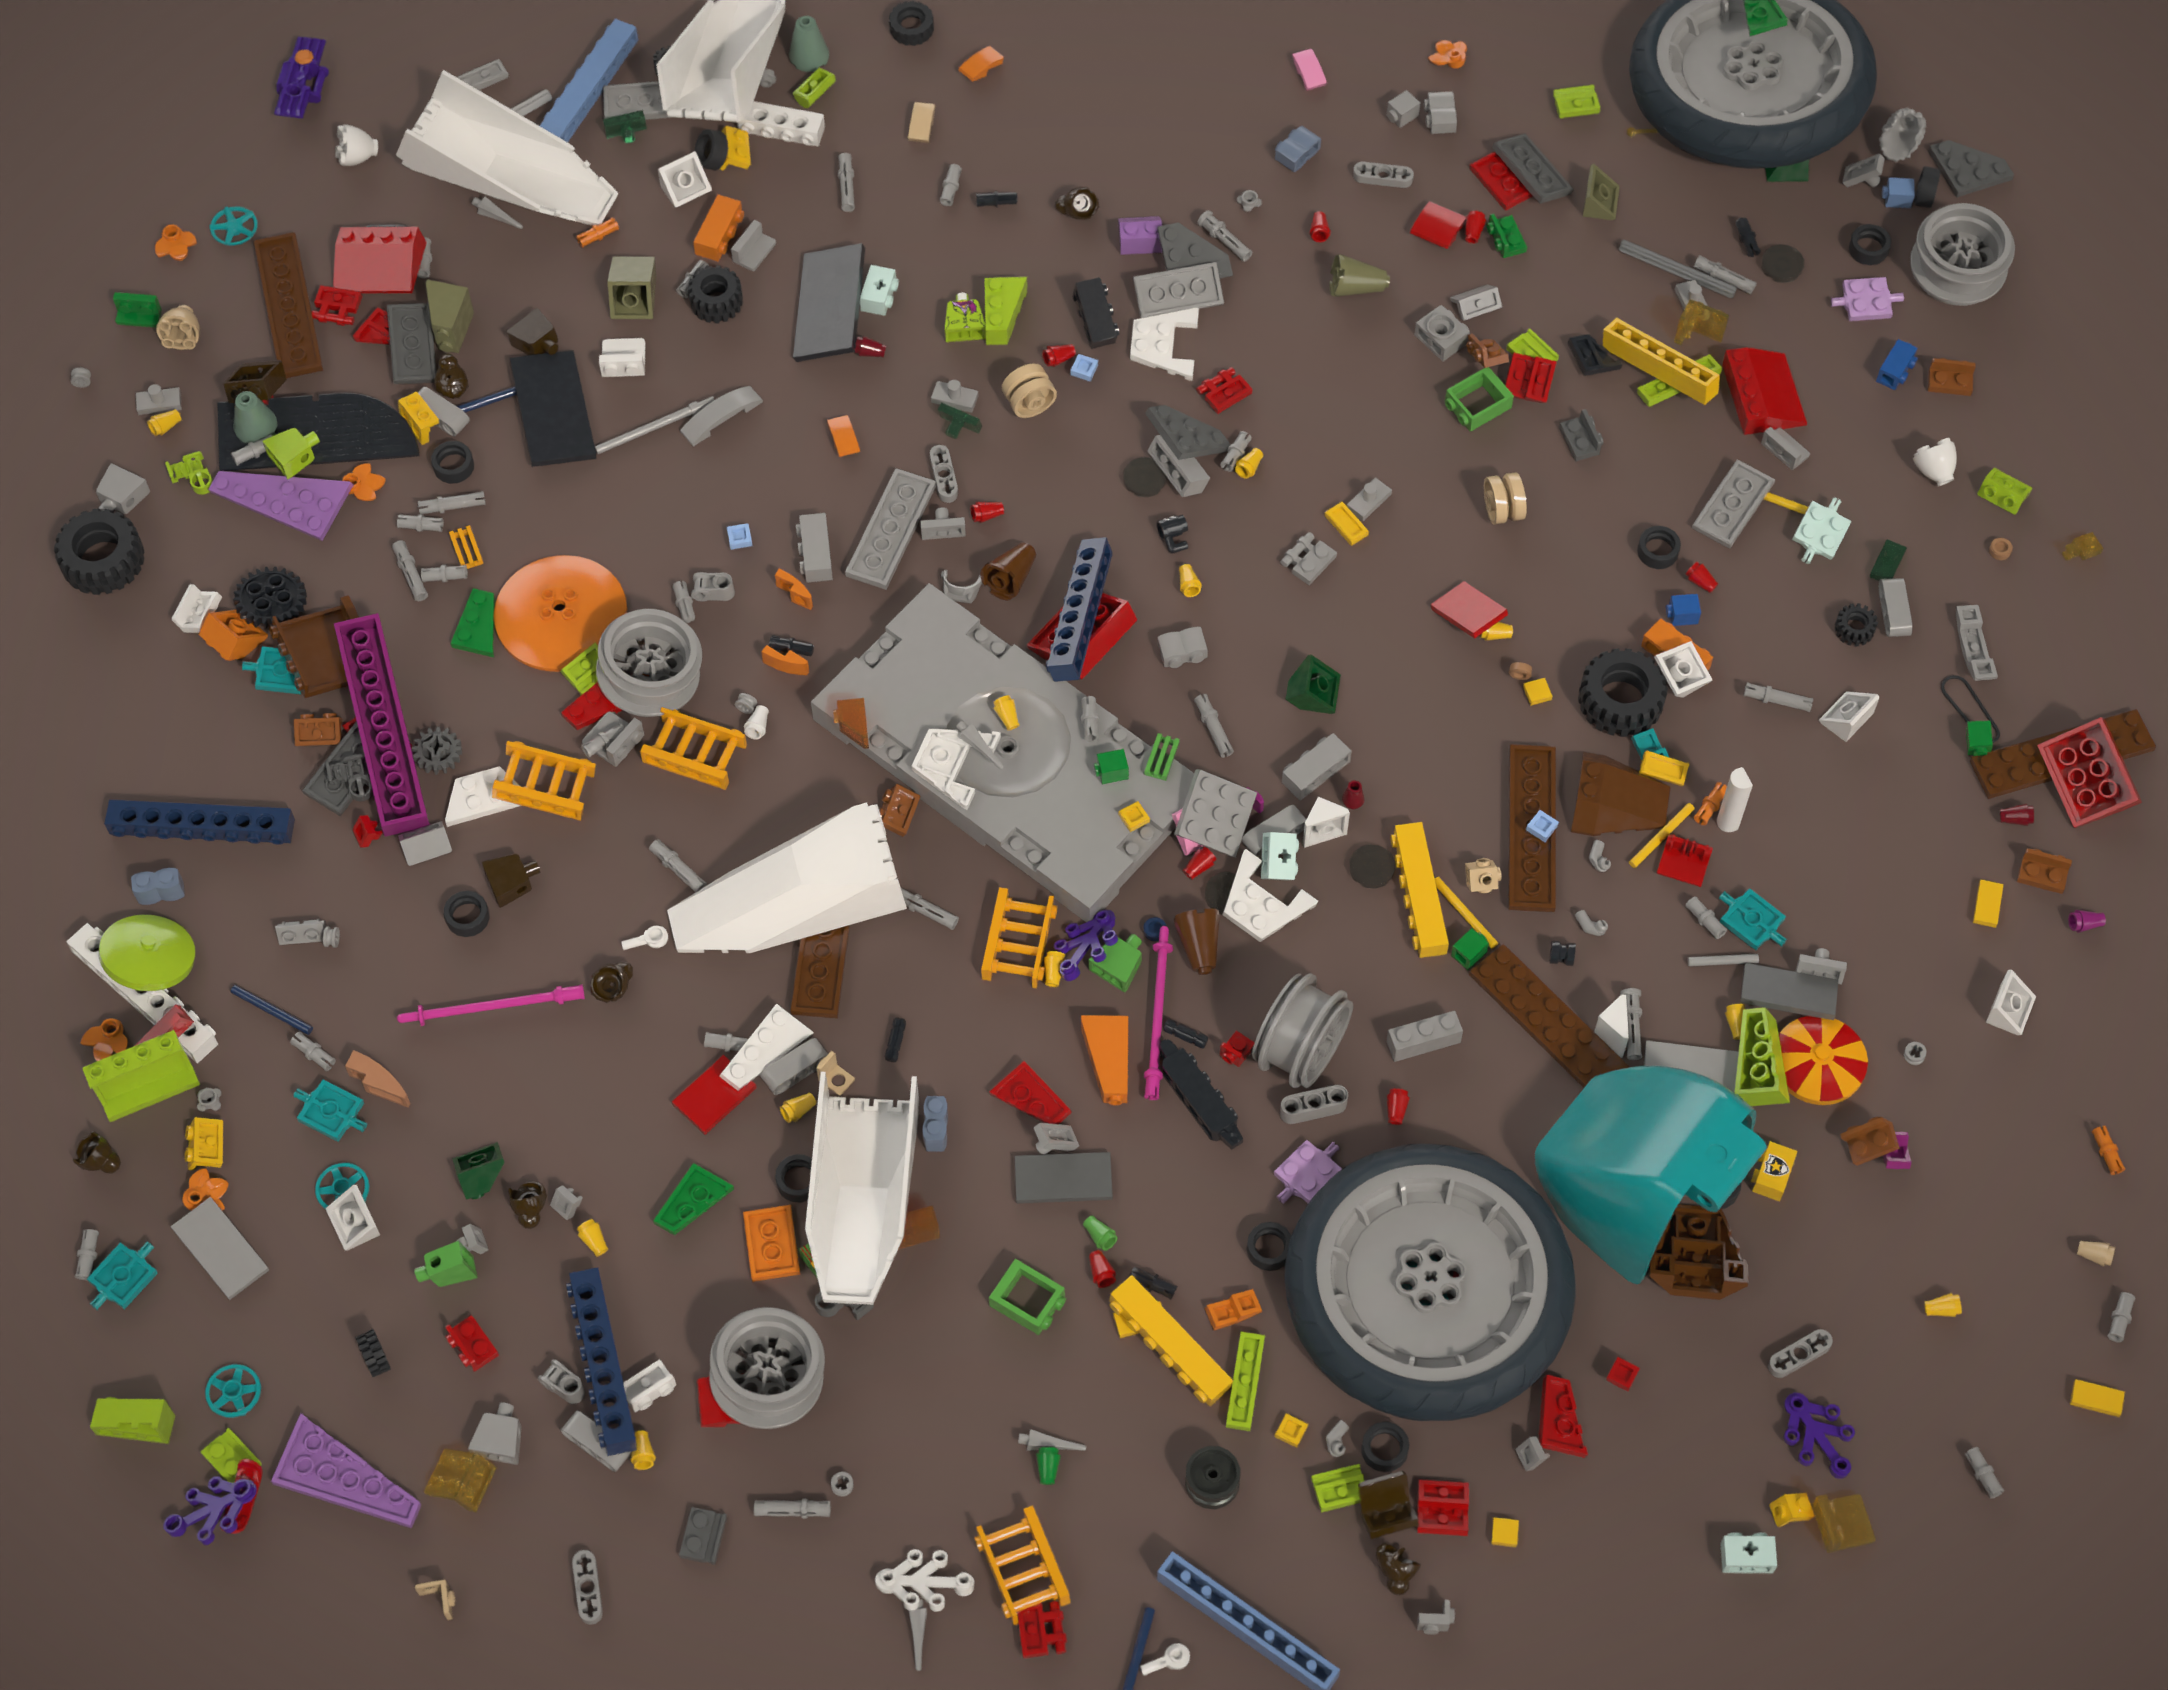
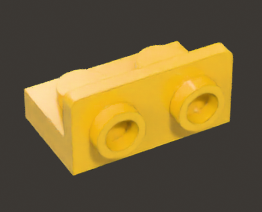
M414 392L398 400L399 413L408 422L421 445L429 442L430 427L438 424L439 419L420 394Z
M195 1117L185 1130V1139L188 1140V1147L185 1150V1162H188V1170H194L196 1165L220 1168L223 1164V1120Z

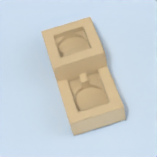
M914 103L908 135L909 141L929 143L935 104Z

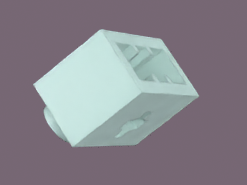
M870 266L860 297L861 311L886 315L887 309L891 308L893 304V291H897L899 279H896V271L894 269Z
M1263 833L1261 879L1295 880L1298 872V864L1295 862L1296 853L1299 849V841L1296 839L1297 834ZM1278 855H1283V859L1278 858Z
M1729 1533L1723 1537L1720 1543L1723 1573H1773L1777 1567L1775 1536H1768L1766 1533H1755L1752 1536H1742L1741 1533ZM1749 1549V1553H1753L1752 1556L1748 1555V1551L1744 1550Z

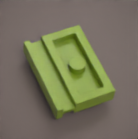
M1594 85L1557 89L1553 92L1559 118L1600 113V105Z
M1528 329L1525 334H1521L1507 344L1506 348L1511 354L1515 352L1533 358L1538 356L1553 361H1558L1559 355L1531 329Z
M596 643L592 644L560 671L571 685L580 692V695L598 682L596 676L598 645Z
M227 1428L222 1436L219 1435L201 1451V1454L227 1482L231 1483L235 1482L238 1463L241 1459H250L257 1462L260 1466L262 1465L230 1428Z
M1360 1464L1311 1476L1321 1513L1360 1503L1358 1485L1365 1481Z

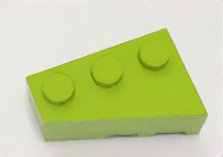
M1027 277L985 278L986 345L1008 344L1017 315L1020 313L1022 302L1027 294Z
M107 1397L106 1399H97L90 1428L95 1435L169 1444L175 1414L165 1399H118Z

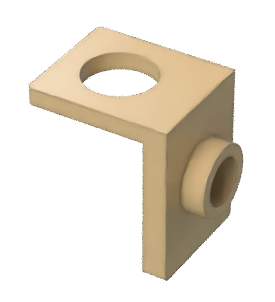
M833 1051L824 1057L816 1067L818 1080L820 1081L821 1072H826L828 1088L839 1096L855 1081L852 1075L837 1065L836 1053ZM834 1076H844L846 1079L845 1083L842 1086L833 1085L832 1079Z
M446 1580L415 1585L419 1596L442 1592L444 1615L447 1620L453 1619L451 1606L456 1605L454 1591H450Z

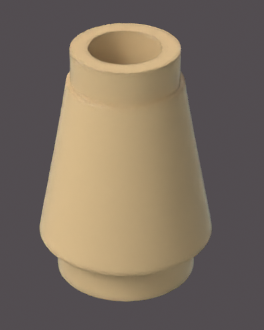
M2080 1241L2077 1255L2103 1267L2105 1265L2111 1266L2115 1247L2110 1246V1243Z

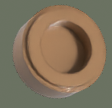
M1996 538L1991 542L1989 553L1996 560H2006L2010 557L2013 547L2009 540Z
M1521 662L1510 665L1509 675L1518 680H1527L1531 677L1532 667Z

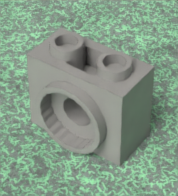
M1440 305L1416 322L1414 335L1440 360L1445 361L1466 346V343L1469 341L1468 335L1470 331L1464 323H1460L1454 317L1450 310H1446Z

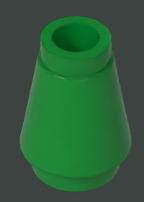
M1039 1448V1454H1036L1040 1484H1055L1061 1457L1058 1448Z

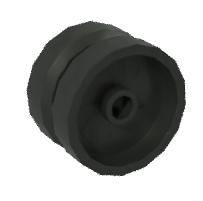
M1220 1446L1201 1448L1190 1457L1186 1465L1185 1488L1188 1496L1196 1505L1205 1509H1219L1227 1506L1235 1499L1239 1491L1241 1470L1237 1458L1229 1450Z

